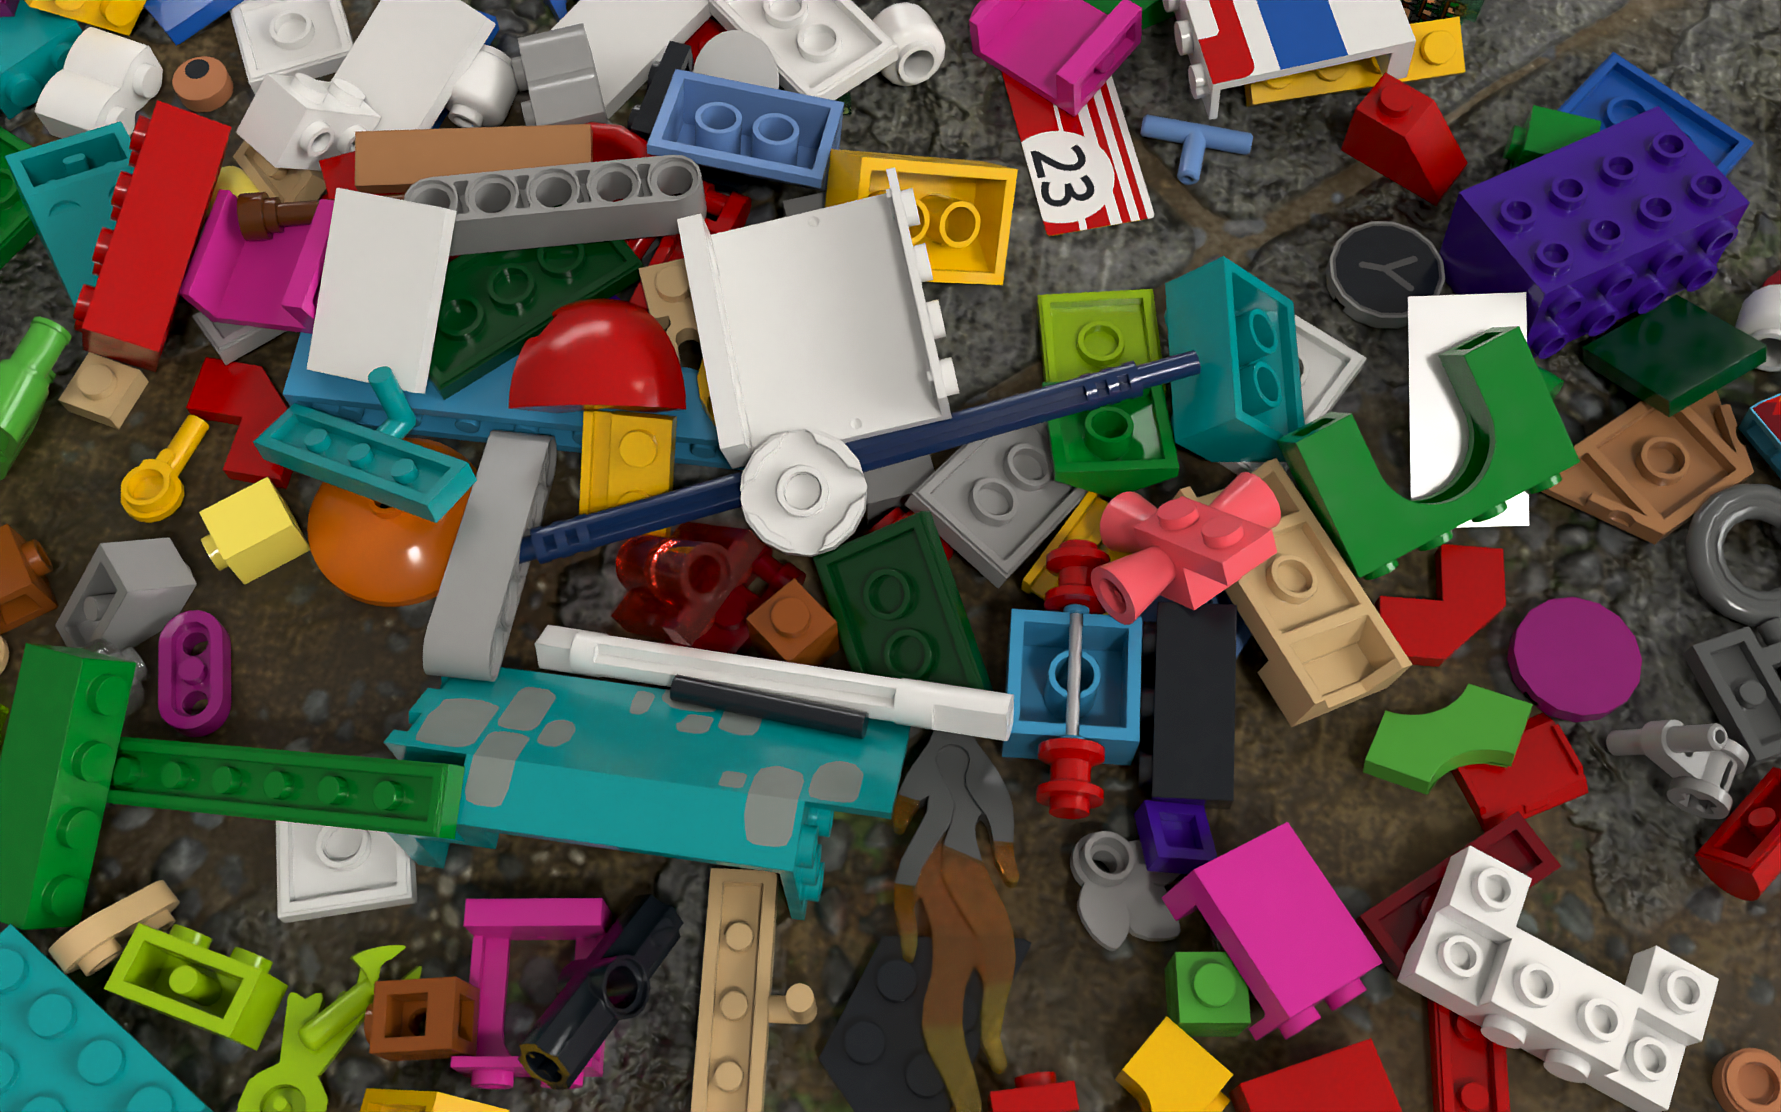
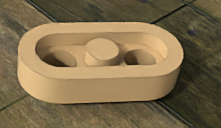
M164 880L156 881L88 917L61 936L49 948L48 952L65 974L81 969L85 976H90L111 963L124 951L121 945L130 940L138 923L162 932L170 928L176 921L170 913L178 906L180 901Z

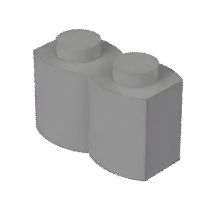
M583 23L518 38L521 56L511 58L520 92L529 90L530 100L521 102L526 126L585 124L589 122L609 124L591 48Z

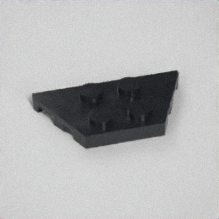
M882 936L818 1058L819 1063L853 1111L950 1112L1028 954L1031 942L1023 938Z

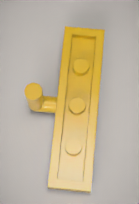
M1460 16L1410 24L1416 43L1407 77L1398 80L1408 83L1454 76L1466 72ZM1366 58L1244 85L1247 107L1369 89L1375 86L1382 77L1376 58Z

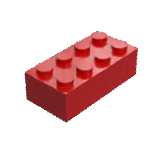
M158 100L151 118L139 115L129 150H132L128 166L135 169L133 174L122 170L119 174L111 200L113 209L110 220L117 223L114 230L102 227L92 257V262H95L92 275L98 276L95 287L83 284L73 314V319H76L74 330L82 332L83 350L156 372L180 298L178 293L186 270L193 258L224 162L231 126Z

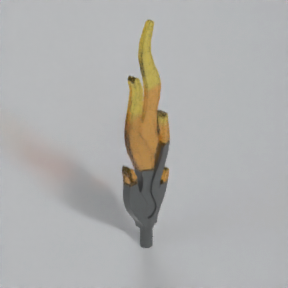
M933 730L928 744L905 776L895 804L893 830L899 835L906 831L909 822L919 809L927 805V810L899 865L894 882V915L901 939L903 958L909 963L913 962L917 951V923L914 907L916 902L920 898L922 899L931 926L933 963L931 979L924 999L921 1030L928 1052L943 1078L955 1112H981L982 1103L975 1073L967 1052L962 1026L966 984L975 966L983 983L980 1011V1045L992 1070L998 1074L1004 1073L1008 1063L1000 1035L1004 1011L1013 981L1016 954L1013 930L1007 911L982 862L976 841L975 828L979 821L984 823L990 838L994 865L1004 885L1010 889L1015 888L1018 883L1019 872L1014 857V812L1009 792L999 772L979 746L975 737Z

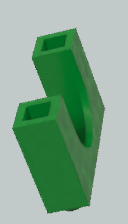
M1520 326L1492 327L1438 355L1464 410L1469 429V444L1465 460L1459 472L1449 484L1430 496L1408 500L1396 493L1385 482L1378 471L1352 413L1329 412L1276 440L1305 502L1355 577L1372 580L1390 573L1399 565L1397 558L1416 548L1418 551H1427L1445 544L1453 538L1452 529L1469 520L1473 523H1478L1500 515L1508 508L1505 501L1524 491L1526 494H1534L1553 487L1562 480L1560 472L1580 462Z

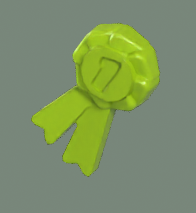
M342 991L341 993H339L336 999H338L346 991ZM290 992L287 999L280 1062L249 1079L239 1100L236 1112H327L329 1100L319 1078L364 1022L365 1012L318 1050L312 1051L301 1042L298 1032L302 1026L323 1010L325 1005L322 993H315L304 999L297 993Z

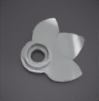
M1100 831L1085 835L1077 842L1070 856L1072 874L1081 886L1077 901V911L1082 924L1099 945L1109 951H1116L1126 939L1128 932L1132 936L1147 941H1167L1177 938L1181 932L1179 920L1176 921L1161 897L1167 893L1164 886L1171 884L1178 878L1179 873L1147 871L1140 839L1128 842L1117 833ZM1093 860L1103 862L1108 867L1110 873L1099 869Z

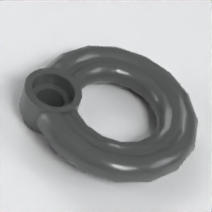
M1735 484L1712 494L1693 514L1685 538L1687 570L1700 595L1722 616L1749 627H1759L1767 621L1781 617V586L1770 591H1756L1741 584L1731 574L1725 562L1723 546L1727 533L1735 524L1747 519L1761 520L1770 524L1773 538L1781 544V490L1768 484Z

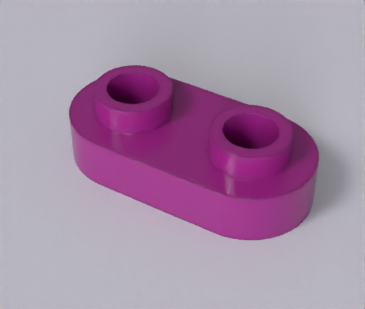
M190 610L173 617L164 626L159 637L158 708L162 718L177 732L188 737H201L221 727L231 710V640L227 630L213 615L200 610ZM208 641L206 649L201 654L191 656L193 648L198 643ZM208 699V704L201 713L191 715L192 708L198 701Z

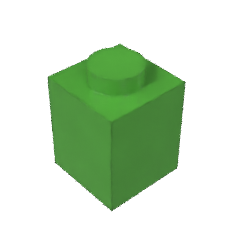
M1226 952L1174 953L1164 968L1167 1017L1190 1037H1237L1251 1023L1248 985Z

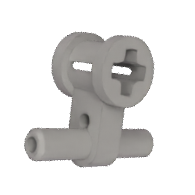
M1675 719L1650 721L1640 729L1613 730L1606 739L1607 748L1614 756L1646 755L1674 778L1667 791V797L1670 802L1687 813L1707 819H1723L1728 816L1733 803L1732 797L1728 794L1735 774H1740L1745 770L1749 759L1746 749L1729 739L1724 727L1718 723L1684 725L1681 721Z

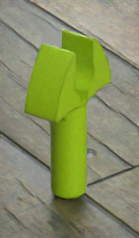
M380 946L352 955L350 959L359 968L356 984L299 1029V1038L304 1046L312 1051L318 1050L363 1014L368 1005L373 1002L374 984L379 979L381 966L386 961L393 959L406 946ZM416 966L403 976L401 980L420 979L422 966Z

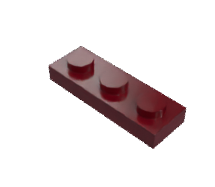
M1519 811L1451 855L1453 856L1471 845L1532 878L1529 889L1561 867ZM1451 856L1373 906L1355 920L1395 979L1399 977L1407 952L1419 934L1433 906Z

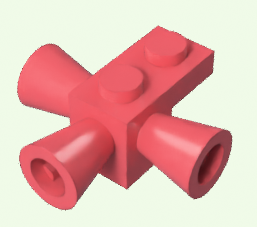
M1250 472L1238 474L1209 506L1181 496L1156 508L1136 492L1129 491L1117 495L1108 503L1102 514L1100 535L1108 549L1115 552L1130 553L1131 555L1092 570L1091 584L1098 601L1112 618L1124 625L1132 624L1159 595L1189 609L1196 610L1277 553L1272 528L1276 527L1281 519L1277 498L1260 477Z

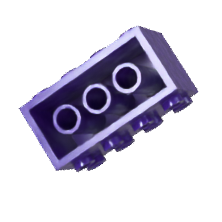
M1657 106L1460 191L1439 254L1443 259L1445 281L1456 295L1526 292L1527 344L1533 358L1538 356L1540 359H1545L1559 352L1568 342L1585 334L1589 336L1599 335L1609 329L1620 318L1636 311L1639 314L1647 313L1675 293L1684 289L1688 292H1693L1706 285L1716 275L1718 271L1716 265L1725 248L1736 238L1738 234L1737 226L1750 202L1674 121Z

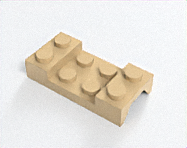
M1275 458L1265 462L1252 473L1260 477L1270 487L1280 506V522L1276 527L1272 528L1277 553L1242 576L1240 580L1225 589V592L1232 603L1237 605V611L1269 660L1257 673L1290 726L1294 727L1388 688L1413 664L1278 459ZM1189 486L1180 489L1173 499L1184 496L1209 506L1223 490L1197 498Z

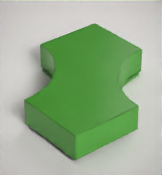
M1468 683L1462 695L1452 704L1441 710L1420 715H1406L1385 711L1366 756L1363 773L1427 795L1439 778L1456 768L1472 764H1489L1506 768L1512 766L1533 704Z

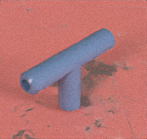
M1148 114L1143 117L1140 131L1142 137L1183 144L1177 178L1186 185L1195 184L1199 181L1205 148L1247 155L1250 153L1253 135L1249 132Z

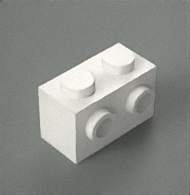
M267 73L236 133L275 168L322 171L319 160L355 151V131H374L381 116L364 102V93L345 80L334 78L332 82L316 80L302 73H296L294 77Z

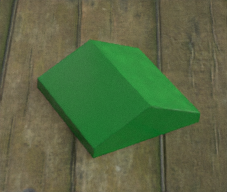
M1042 382V387L1060 382ZM1163 384L1144 389L1142 397L1125 399L1117 404H1107L1100 406L1099 409L1086 410L1046 422L1054 480L1114 498L1123 492H1133L1178 476L1179 463Z

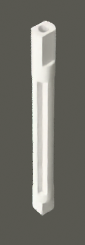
M547 625L535 642L539 668L598 678L609 677L671 687L675 675L678 674L869 713V718L892 721L899 725L1008 741L1014 721V694L908 678L897 679L610 636L607 633Z

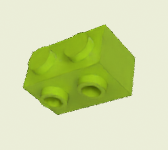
M138 923L104 989L135 1004L257 1051L288 988V985L268 974L273 962L239 947H234L230 957L208 949L213 939L178 924H174L169 934Z

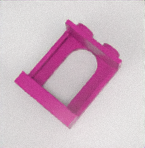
M603 898L466 899L463 926L473 935L469 984L480 989L476 1056H451L450 1067L465 1077H471V1087L495 1090L513 1088L514 1077H531L519 1062V1056H511L505 1045L504 1025L511 940H576L575 960L585 959L612 927V912ZM605 1040L569 1089L582 1088L583 1077H603ZM541 1081V1087L550 1088L546 1083Z

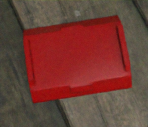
M1544 713L1528 719L1512 766L1506 768L1489 764H1472L1451 771L1484 833L1517 811H1519L1524 819H1527L1589 793L1583 765L1560 725L1555 724L1553 719Z

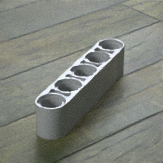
M664 155L429 177L411 185L404 196L405 201L457 211L449 256L680 234L677 219L702 214L705 220L707 213L699 166L692 159L683 155ZM682 193V195L672 196L674 194ZM623 199L621 201L612 202L613 200Z
M492 430L490 432L476 474L477 481L472 486L427 626L423 645V669L426 675L491 682L497 679L531 562L519 564L522 538L530 535L531 528L541 526L555 476L557 443L554 436Z

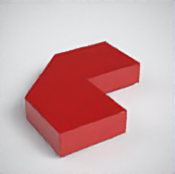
M206 357L186 409L191 415L204 420L239 425L223 471L229 479L256 483L268 477L275 487L287 489L293 470L264 460L253 443L288 409L262 366L231 362L225 365L221 359Z
M1443 544L1435 552L1437 600L1379 596L1375 602V608L1413 665L1441 666L1463 644L1488 625L1506 607L1504 552L1502 548Z

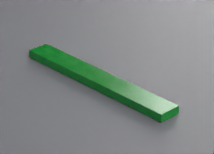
M120 737L106 803L455 839L465 766Z

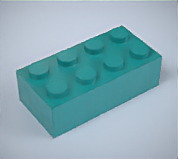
M10 924L0 933V1112H214L13 925Z

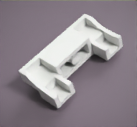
M1471 845L1451 856L1433 906L1419 934L1407 952L1397 981L1479 1025L1483 1036L1490 1041L1508 1048H1521L1544 1061V1068L1548 1072L1561 1079L1575 1083H1585L1637 1112H1662L1668 1110L1686 1046L1702 1042L1719 979L1656 945L1634 954L1626 983L1623 985L1516 927L1532 878Z

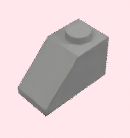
M170 537L100 543L55 626L67 647L82 648L118 657L161 632L164 626L181 612L197 583L193 578L190 567L183 561Z

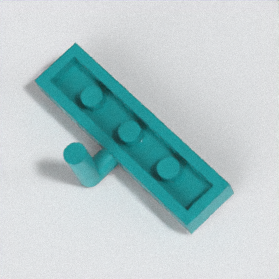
M387 366L378 367L368 375V381L388 417L376 430L294 403L253 441L260 455L266 461L437 523L477 481L468 462L402 440L415 427L416 417L391 368Z

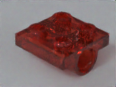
M694 522L680 524L671 537L646 533L629 538L621 546L616 558V573L628 594L612 613L611 617L627 632L692 646L696 639L706 634L716 620V612L732 590L743 584L750 576L753 569L752 563L764 549L765 545L750 529Z

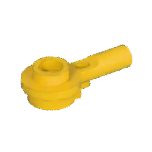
M188 415L168 447L163 449L156 459L143 460L140 466L132 469L124 477L121 483V504L130 517L139 522L152 523L169 517L181 506L185 495L184 485L178 476L209 429V425L203 419L195 415Z

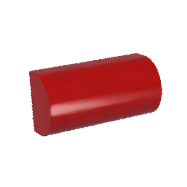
M1773 767L1695 854L1702 870L1711 881L1725 892L1742 900H1757L1781 873L1780 768Z

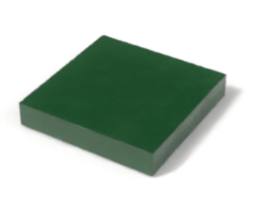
M1676 294L1653 310L1637 316L1584 346L1583 363L1664 415L1671 417L1765 363L1767 345Z

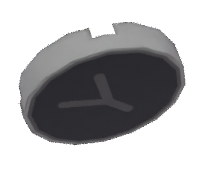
M1371 221L1347 231L1337 240L1325 269L1327 290L1333 300L1336 296L1338 301L1345 306L1343 312L1354 321L1374 328L1399 329L1407 326L1408 297L1438 296L1445 281L1443 259L1433 243L1416 229L1388 221Z

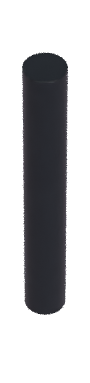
M678 674L675 675L670 689V698L673 701L864 739L868 728L869 713Z

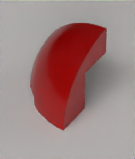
M607 298L587 299L568 303L553 311L551 314L554 319L546 326L542 333L536 337L529 338L525 342L512 375L508 408L548 413H567L603 408L659 413L686 410V393L683 374L675 348L663 327L650 313L640 306L625 300Z

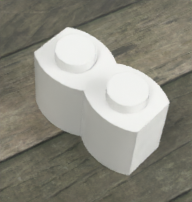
M89 27L72 45L65 60L64 68L57 72L45 85L37 101L35 113L51 135L62 139L120 121L130 137L135 127L136 112L143 108L151 98L155 97L161 88L163 69L149 46L94 27Z

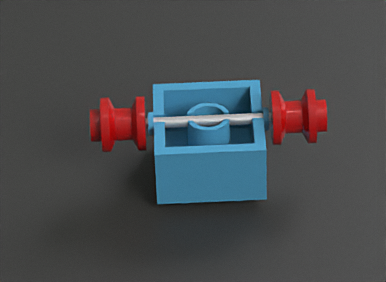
M1081 539L1065 541L1060 544V548L1054 549L1047 554L1046 569L1049 573L1058 577V587H1054L1045 593L1044 607L1047 611L1011 610L1007 644L1005 693L1014 694V721L1008 741H1002V757L1039 759L1041 762L1051 766L1050 781L1036 787V801L1049 807L1050 815L1062 819L1086 818L1090 815V809L1101 806L1104 803V790L1091 783V768L1100 764L1131 766L1140 742L1142 617H1138L1130 625H1124L1110 615H1103L1106 613V610L1098 601L1092 588L1091 572L1094 568L1111 562V559L1107 553L1099 550L1095 543Z

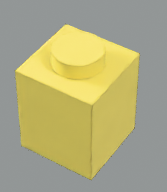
M268 477L199 512L210 533L201 538V542L210 559L219 571L230 567L244 585L310 551L309 543L288 504Z

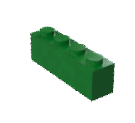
M26 643L0 758V922L8 925L11 924L22 930L71 927L80 923L136 662L82 648Z

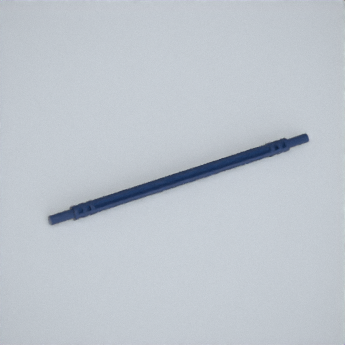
M1195 350L1137 366L1132 360L1121 363L1117 367L1110 366L1100 369L1099 372L1078 375V378L952 412L951 419L845 443V445L857 457L864 473L1082 411H1092L1107 404H1117L1125 399L1142 397L1144 389L1200 374L1201 366ZM743 471L591 514H580L574 516L573 519L555 521L548 526L543 527L541 525L531 528L530 535L522 538L519 564L538 559L540 564L549 563L553 559L574 556L578 552H588L595 550L596 547L743 507L740 491Z

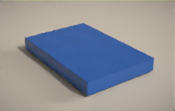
M1614 52L1557 110L1602 121L1601 131L1659 106L1725 177L1744 158L1754 144L1745 136Z

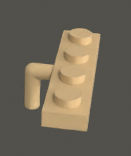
M711 868L691 1112H763L769 1023L808 1024L816 1017L817 1006L811 988L805 984H794L788 989L786 995H771L779 888L778 873L761 870Z

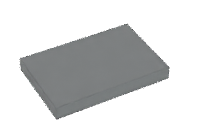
M1046 422L962 445L911 494L905 505L914 513L920 511L931 512L939 536L999 589L1079 505L1088 491L1054 480Z

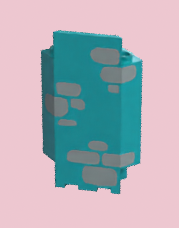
M505 667L500 668L498 677L494 682L441 676L440 689L427 688L409 710V723L412 724L408 731L394 729L385 739L384 744L398 760L465 766L455 839L386 833L418 865L444 868L450 843L496 849L499 833L780 873L791 919L805 921L808 901L819 902L823 886L825 862L821 861L822 845L818 844V836L830 837L834 811L891 819L911 726L869 718L864 739L673 701L670 698V690Z

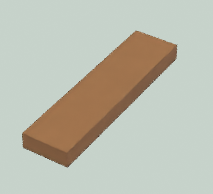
M591 124L355 131V187L358 192L369 194L406 193L411 185L429 177L593 162V132Z

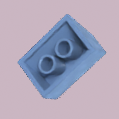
M675 69L647 143V154L652 156L683 155L692 159L699 167L826 192L831 149L839 150L844 102Z

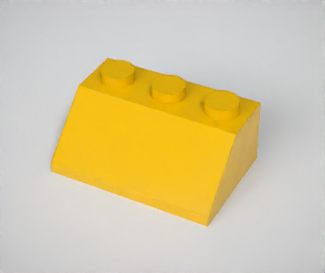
M831 149L825 208L885 194L886 189L890 188L886 169L895 167L900 190L913 188L921 224L909 227L913 246L926 244L933 280L927 282L1003 285L1018 169L984 161Z

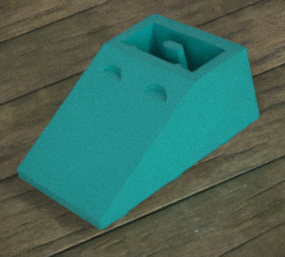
M121 121L5 156L21 201L74 309L83 284L96 286L98 276L92 275L95 263L92 262V257L102 227L114 230L117 223L110 220L113 209L111 200L121 170L133 174L135 169L128 166L132 150H129L131 139Z

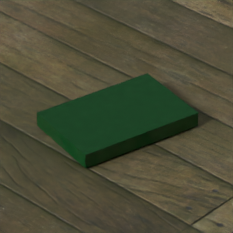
M920 511L843 544L835 550L813 557L833 618L837 621L838 633L851 672L897 679L908 678L993 691L931 512Z

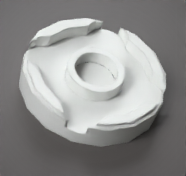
M805 429V431L796 430L790 433L787 431L772 436L753 452L742 472L740 491L746 522L766 545L786 555L813 557L835 550L855 533L866 511L868 487L859 460L843 441L821 430Z

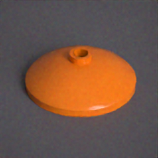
M409 437L402 439L468 462L476 477V468L467 458L453 448L428 439ZM323 482L313 499L308 516V542L313 558L321 572L332 585L345 595L366 604L382 607H400L418 604L437 597L472 486L437 523L394 507L380 508L382 504L380 502Z

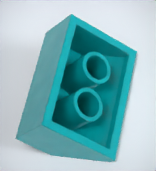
M1224 256L1165 283L1167 309L1164 318L1168 329L1169 356L1195 350L1201 366L1200 374L1171 382L1173 406L1171 428L1175 443L1211 462H1267L1275 458L1279 462H1286L1276 440L1305 425L1293 301Z

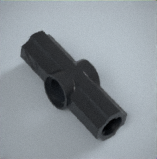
M651 894L635 896L591 954L585 959L571 961L563 968L558 977L557 997L519 1044L521 1055L518 1057V1060L531 1077L541 1080L554 1090L569 1089L618 1021L634 1018L644 1010L650 994L649 979L681 937L679 929L684 922L672 905L662 903Z

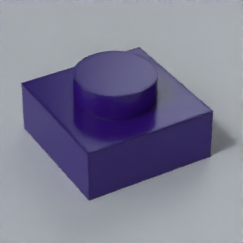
M1144 800L1135 812L1134 817L1147 871L1189 874L1192 870L1217 858L1204 806Z

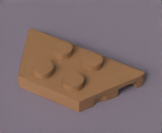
M1714 391L1671 417L1664 415L1644 401L1639 402L1576 444L1574 449L1580 462L1560 472L1562 480L1553 487L1541 492L1655 545L1690 521L1693 514L1712 494L1735 484H1743L1754 473L1746 447L1737 438V422L1731 405H1721L1718 393Z

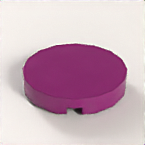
M1577 597L1550 599L1530 610L1511 635L1507 656L1513 682L1521 693L1527 692L1530 698L1538 703L1536 707L1547 715L1574 723L1600 720L1627 702L1640 682L1642 657L1636 637L1618 615L1597 602Z

